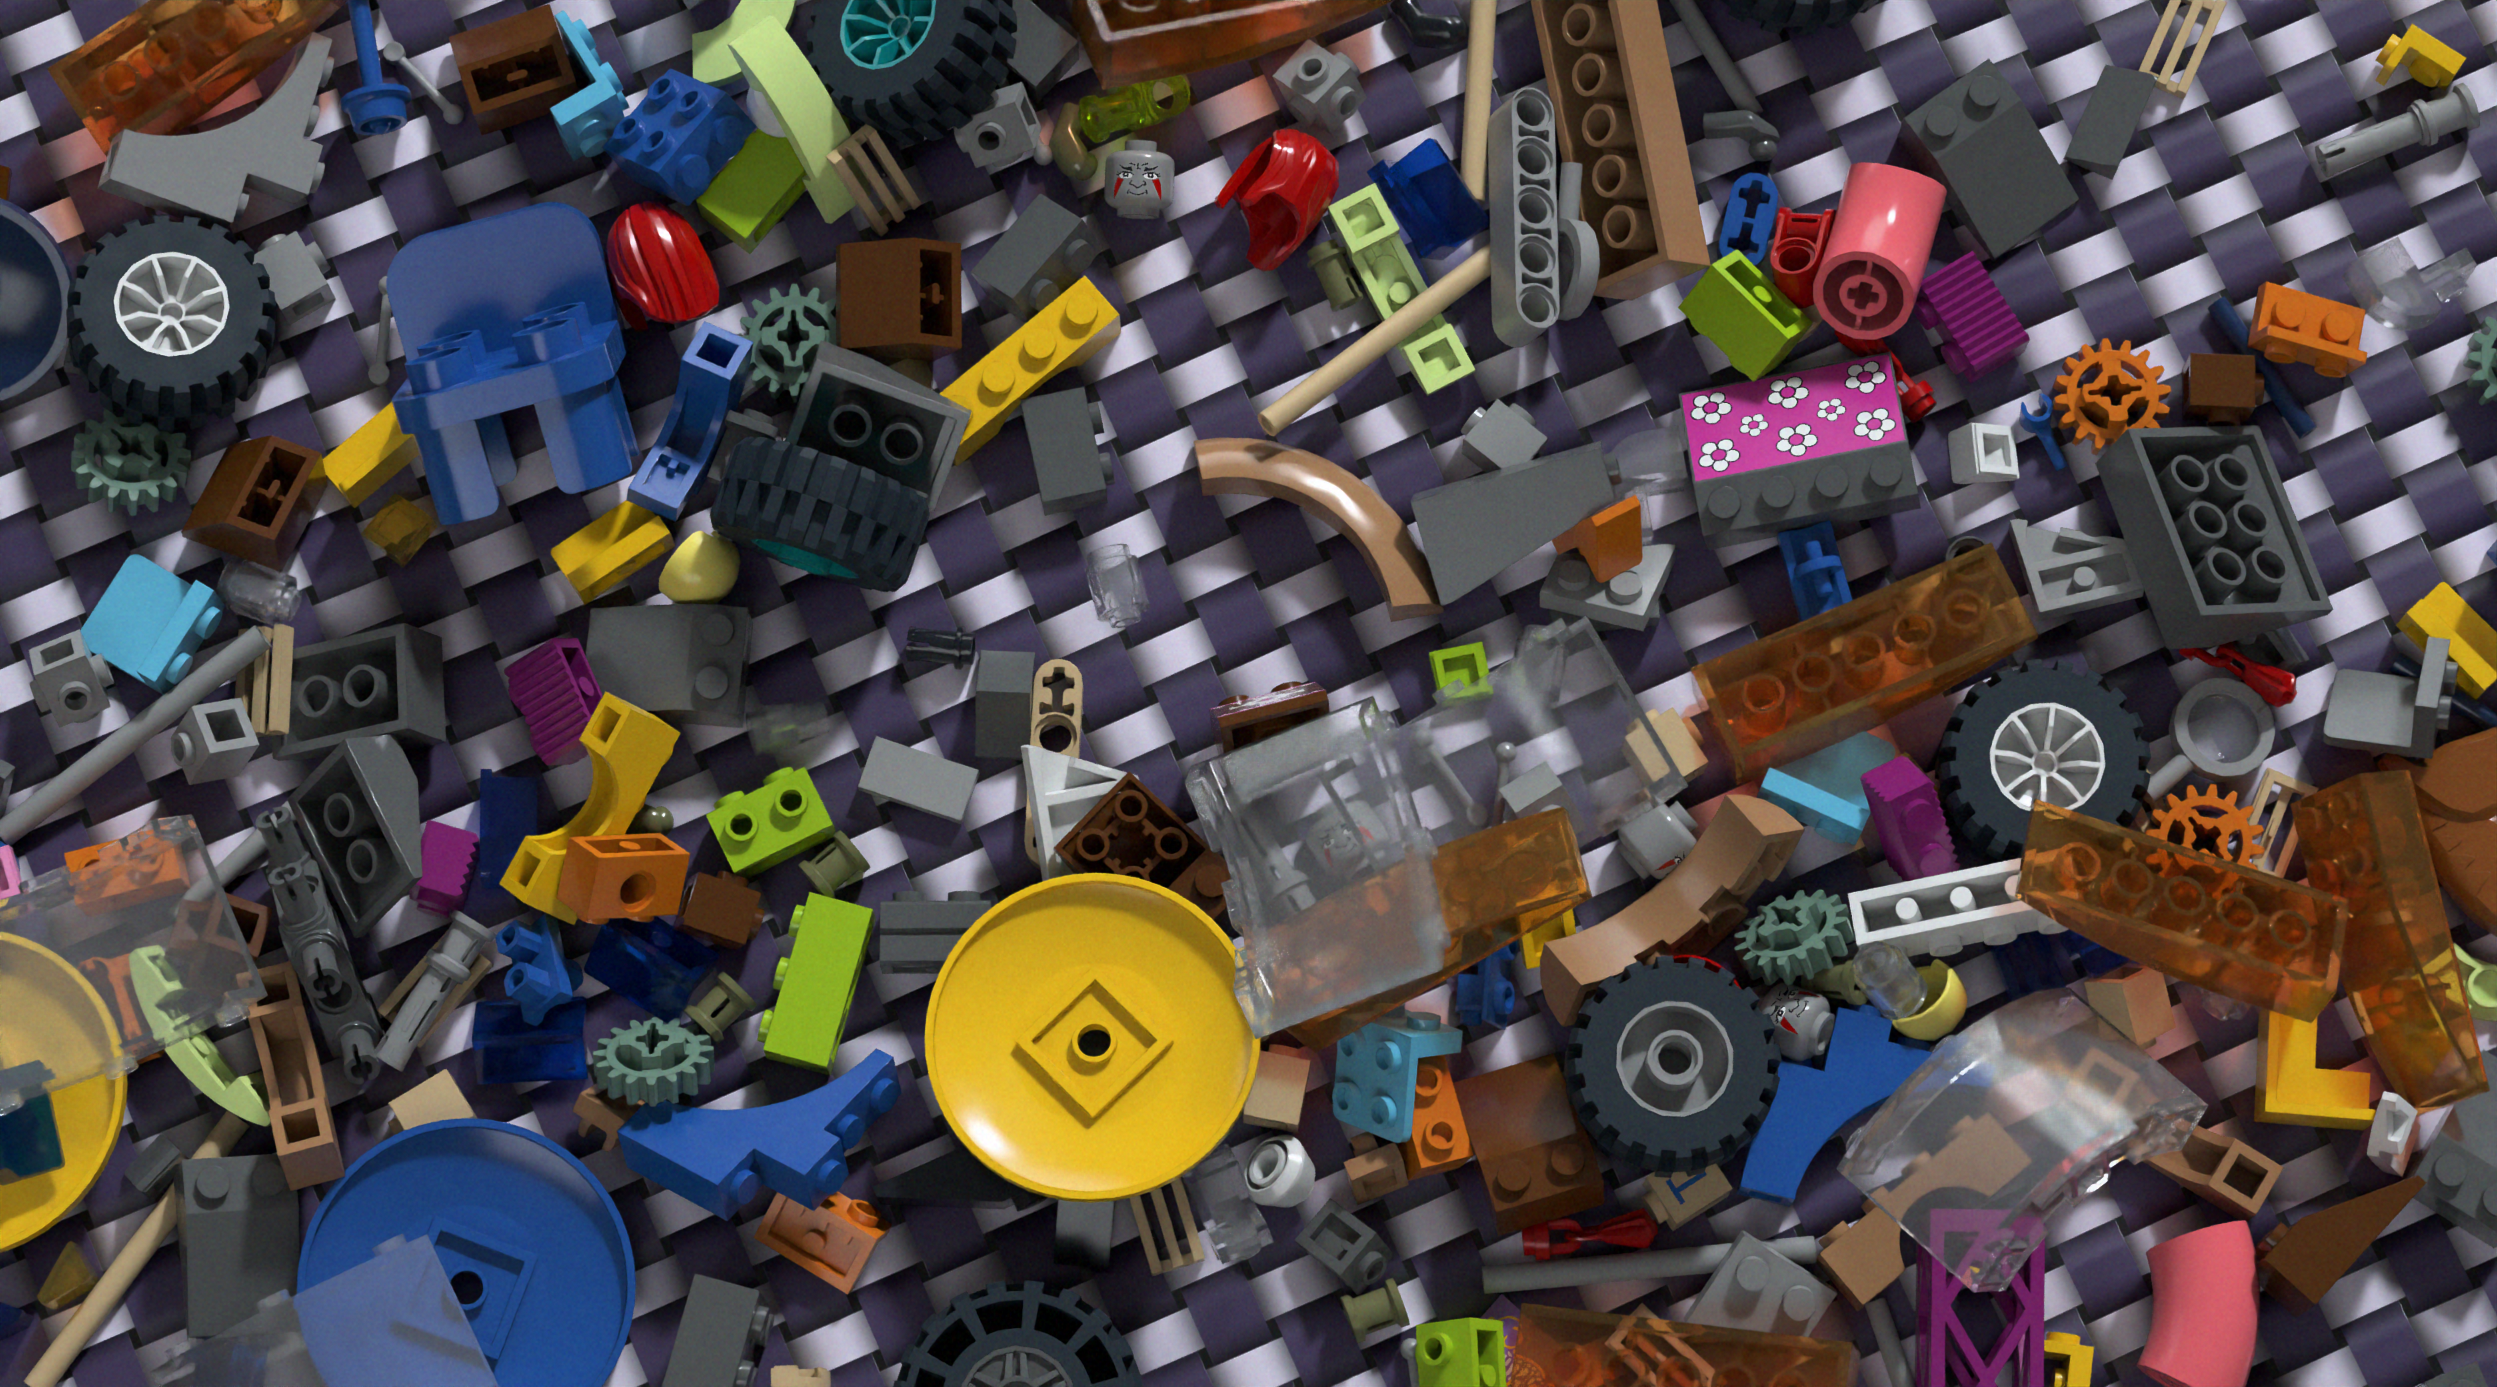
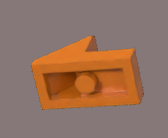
M1631 496L1597 511L1554 538L1552 542L1558 555L1577 547L1580 555L1585 556L1599 583H1604L1639 565L1642 562L1643 554L1641 506L1637 496Z

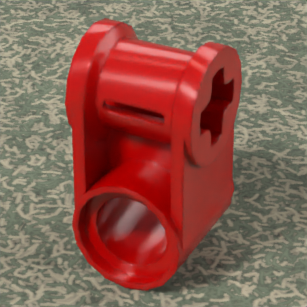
M1781 207L1779 209L1776 220L1775 239L1770 253L1772 274L1775 286L1799 309L1815 304L1813 299V282L1836 214L1834 209H1826L1823 214L1793 213L1790 207Z

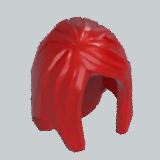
M1295 129L1275 130L1272 133V137L1258 145L1244 159L1219 195L1216 196L1214 203L1217 208L1222 210L1231 198L1240 203L1250 231V246L1246 259L1256 269L1263 272L1276 269L1313 231L1328 210L1327 207L1330 206L1339 187V162L1317 138L1304 132L1300 133Z
M644 201L642 204L638 203L626 209L617 218L608 234L605 252L607 272L619 308L625 320L636 332L648 330L643 312L654 321L674 324L701 318L718 306L719 284L716 273L697 233L683 215L664 203Z

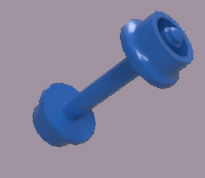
M325 0L334 4H348L363 87L345 94L340 99L341 110L349 114L353 131L361 135H383L403 128L407 124L406 105L411 101V91L405 85L383 82L369 0Z

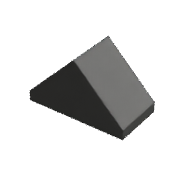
M981 650L976 685V758L1023 760L1021 746L1030 745L1035 652Z

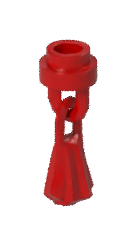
M1836 330L1834 331L1839 342L1860 358L1891 352L1903 418L1907 417L1911 423H1915L1936 406L1937 402L1932 397L1935 392L1926 380L1915 384L1904 372L1901 362L1888 348L1882 338L1875 340L1855 339ZM1901 380L1909 389L1905 393L1898 386Z
M2231 642L2218 645L2220 647L2216 650L2215 656L2202 648H2183L2179 650V654L2190 661L2197 657L2210 666L2226 668L2244 680L2265 701L2275 707L2291 704L2297 695L2294 674L2251 660L2235 651V647ZM2234 658L2245 665L2243 670L2231 663Z
M1644 1208L1604 1221L1600 1225L1581 1227L1577 1220L1568 1217L1557 1218L1521 1229L1524 1256L1535 1255L1536 1261L1549 1260L1550 1255L1572 1253L1580 1248L1583 1241L1593 1240L1646 1249L1653 1242L1654 1236L1658 1234L1656 1220H1653ZM1569 1229L1564 1232L1565 1239L1570 1240L1569 1242L1551 1244L1549 1230Z

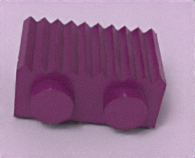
M1973 251L1922 280L1913 311L1926 330L1934 327L1945 344L1941 347L1942 356L1953 373L1958 375L1963 372L1968 381L1974 383L1979 378L1993 372L1996 368L2001 367L2006 362L2025 352L2030 341L2028 333L2024 331L2022 324L2018 322L2017 316L2013 314L2011 307L2007 305L2005 298L2000 294L1994 281L1989 277L1988 272L1983 268L1982 263L1977 259Z
M552 638L504 669V674L509 677V696L515 706L526 716L525 722L530 726L529 740L535 753L542 758L546 765H571L588 755L586 748L579 738L603 695L578 638Z
M1902 755L1862 774L1860 781L1888 865L1893 868L1894 872H1897L1898 876H1901L1902 881H1911L1958 871L1961 864L1956 860L1958 855L1953 851L1955 846L1950 842L1952 837L1948 834L1949 828L1945 825L1946 819L1942 816L1943 810L1939 807L1941 802L1936 798L1938 793L1933 789L1935 784L1908 757Z
M427 820L421 839L423 877L409 890V899L418 902L416 908L418 911L448 919L450 911L453 912L456 909L461 912L464 910L463 901L467 900V890L470 889L473 870L477 868L476 860L480 858L479 838L476 833Z

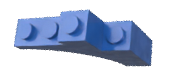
M1849 1004L1848 1009L1838 1007L1834 1014L1836 1019L1829 1046L1825 1051L1821 1070L1812 1068L1813 1061L1810 1059L1797 1062L1781 1056V1063L1778 1067L1780 1081L1777 1094L1757 1135L1747 1145L1736 1194L1790 1207L1795 1200L1797 1188L1812 1159L1826 1142L1850 1122L1881 1105L1916 1095L1952 1093L1985 1098L1992 1089L1996 1068L1983 1065L1985 1058L1971 1052L1954 1050L1951 1057L1929 1052L1930 1044L1913 1038L1899 1037L1897 1044L1888 1042L1893 1020L1880 1017V1009L1865 1004Z
M876 1048L861 1063L836 1080L805 1095L784 1102L732 1110L700 1109L673 1104L668 1101L659 1102L653 1107L645 1103L617 1131L627 1168L726 1221L742 1205L749 1203L762 1185L815 1211L829 1195L836 1193L840 1189L845 1178L849 1175L844 1153L856 1146L863 1133L880 1115L889 1111L894 1106L902 1091L894 1057Z

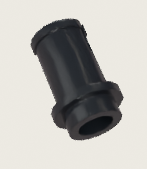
M959 626L957 631L909 627L907 641L929 643V647L906 646L907 661L951 663L958 670H961L963 665H973L976 653V634L966 632L965 626Z

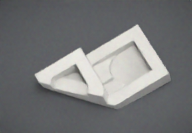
M2386 1091L2382 1094L2372 1124L2367 1155L2383 1172L2403 1176L2421 1125L2415 1121L2418 1111L2400 1095Z

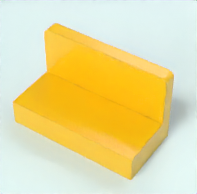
M391 402L323 459L326 477L355 509L416 458L419 452L414 435L401 433L393 403Z
M625 500L553 547L550 553L584 605H586L675 547L671 533L659 515L655 516L652 511Z
M2439 583L2424 599L2421 598L2407 611L2396 626L2424 654L2428 637L2450 639L2448 661L2458 663L2456 686L2474 699H2478L2497 680V632L2447 583Z

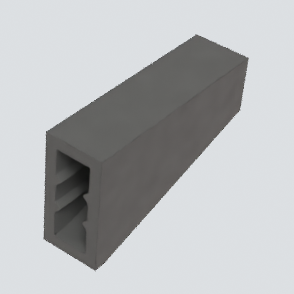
M1598 441L1413 494L1411 505L1441 606L1459 599L1615 501V485L1623 483L1615 452L1605 454L1602 442Z

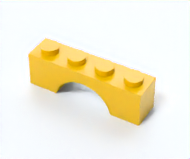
M1083 276L939 393L971 410L969 421L953 461L956 467L998 434L1006 419L1021 404L1020 400L1026 399L1043 383L1063 370L1074 366H1081L1121 333L1120 314L1086 276Z
M605 691L579 738L591 758L593 767L592 786L584 806L562 828L544 835L525 836L499 884L523 903L575 925L578 920L576 912L557 899L569 837L625 835L636 813L644 806L647 793L659 771L670 759L674 744L681 733L657 716Z

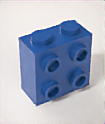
M670 68L664 76L659 77L652 83L648 94L633 112L616 125L613 135L602 148L632 181L689 206L695 198L701 196L708 189L711 179L729 158L739 153L744 146L745 140L757 126L727 92Z

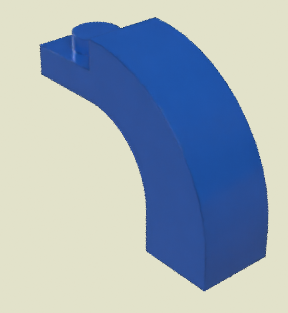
M703 322L681 359L678 385L669 414L655 444L628 487L626 501L676 522L692 493L695 495L699 493L727 429L725 423L729 410L734 412L737 410L749 371L753 349L752 341L708 322Z

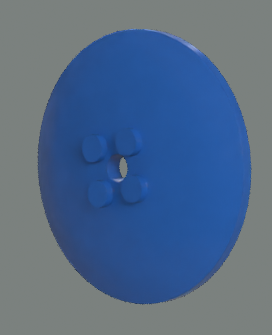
M471 1118L440 1120L402 1131L380 1142L361 1155L344 1171L346 1177L338 1178L330 1187L309 1224L302 1245L297 1274L298 1315L303 1337L309 1354L328 1387H602L621 1355L632 1323L636 1290L634 1257L628 1233L612 1198L595 1175L568 1150L536 1132L506 1122ZM460 1273L475 1275L482 1284L480 1298L471 1304H461L455 1301L449 1290L453 1277Z

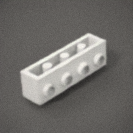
M2066 849L1848 893L1857 947L1870 964H1876V966L1884 968L1902 965L1908 961L1909 956L1929 952L1932 956L1953 955L1963 949V945L1983 941L1987 945L2007 944L2017 938V934L2036 930L2042 934L2061 933L2070 929L2071 923L2084 921L2075 870Z

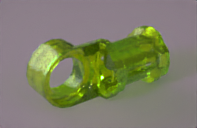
M1168 69L1160 70L1150 76L1122 84L1115 93L1099 98L1096 95L1085 96L1079 101L1078 117L1085 135L1094 143L1107 140L1110 133L1125 128L1139 130L1164 122L1185 111L1191 96L1189 86L1185 78L1178 72ZM1156 82L1164 83L1171 89L1174 100L1170 109L1161 108L1154 100L1153 87Z

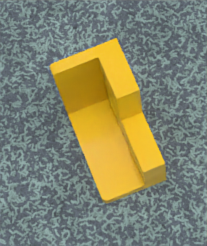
M2268 1003L2259 1013L2254 1122L2365 1131L2373 1124L2376 1110L2369 1109L2370 1073L2315 1068L2318 1014L2281 1011V1004Z

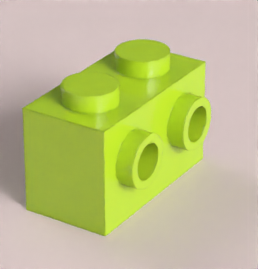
M1738 249L1713 263L1678 307L1690 319L1695 330L1708 337L1728 356L1732 366L1746 374L1753 382L1778 367L1813 324Z
M792 767L782 768L768 775L762 781L764 787L747 795H744L743 791L728 794L713 804L714 811L706 814L708 822L734 874L748 879L832 838L833 834L836 833L834 825L805 767L796 771Z
M1469 1317L1416 1325L1417 1345L1415 1348V1359L1418 1365L1419 1387H1507L1503 1321Z

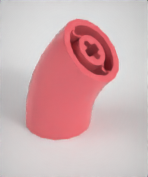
M1865 162L1849 166L1827 244L1813 282L1814 303L1821 317L1836 331L1855 339L1875 340L1894 334L1907 323L1924 277L1947 194L1944 185L1920 173L1896 166Z
M2242 1220L2217 1224L2175 1237L2150 1248L2146 1252L2151 1271L2153 1307L2149 1333L2137 1363L2139 1370L2164 1387H2246L2255 1356L2260 1324L2259 1272L2256 1251L2248 1222Z

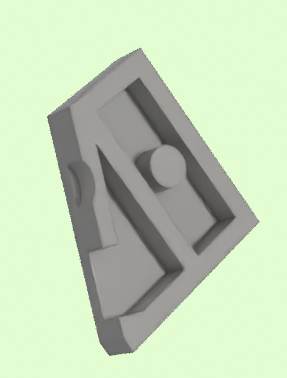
M2010 520L2008 530L2038 621L2143 597L2144 588L2125 539L2105 535L2091 537L2083 533V531L2061 527L2060 533L2027 527V520Z
M1676 545L1642 546L1643 558L1639 565L1604 583H1599L1596 580L1584 555L1581 556L1580 553L1557 555L1540 590V607L1644 631L1675 564Z
M1742 1230L1684 1316L1685 1324L1692 1328L1807 1339L1837 1295V1291L1833 1286Z

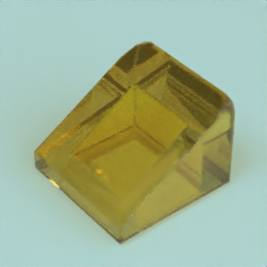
M394 493L362 531L361 536L404 568L437 528L434 519L426 512Z
M73 1241L67 1243L37 1295L40 1303L51 1310L56 1311L90 1291L100 1280L79 1245Z

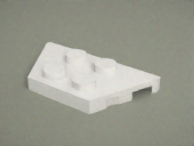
M1023 745L1021 746V753L1042 880L1046 881L1052 878L1072 875L1074 873L1056 854L1053 848L1127 772L1040 747Z

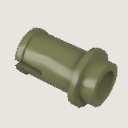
M1336 239L1323 242L1307 252L1310 259L1307 263L1308 270H1315L1330 302L1332 312L1348 308L1364 297L1362 292L1359 291L1344 258L1347 250L1343 246L1339 247Z

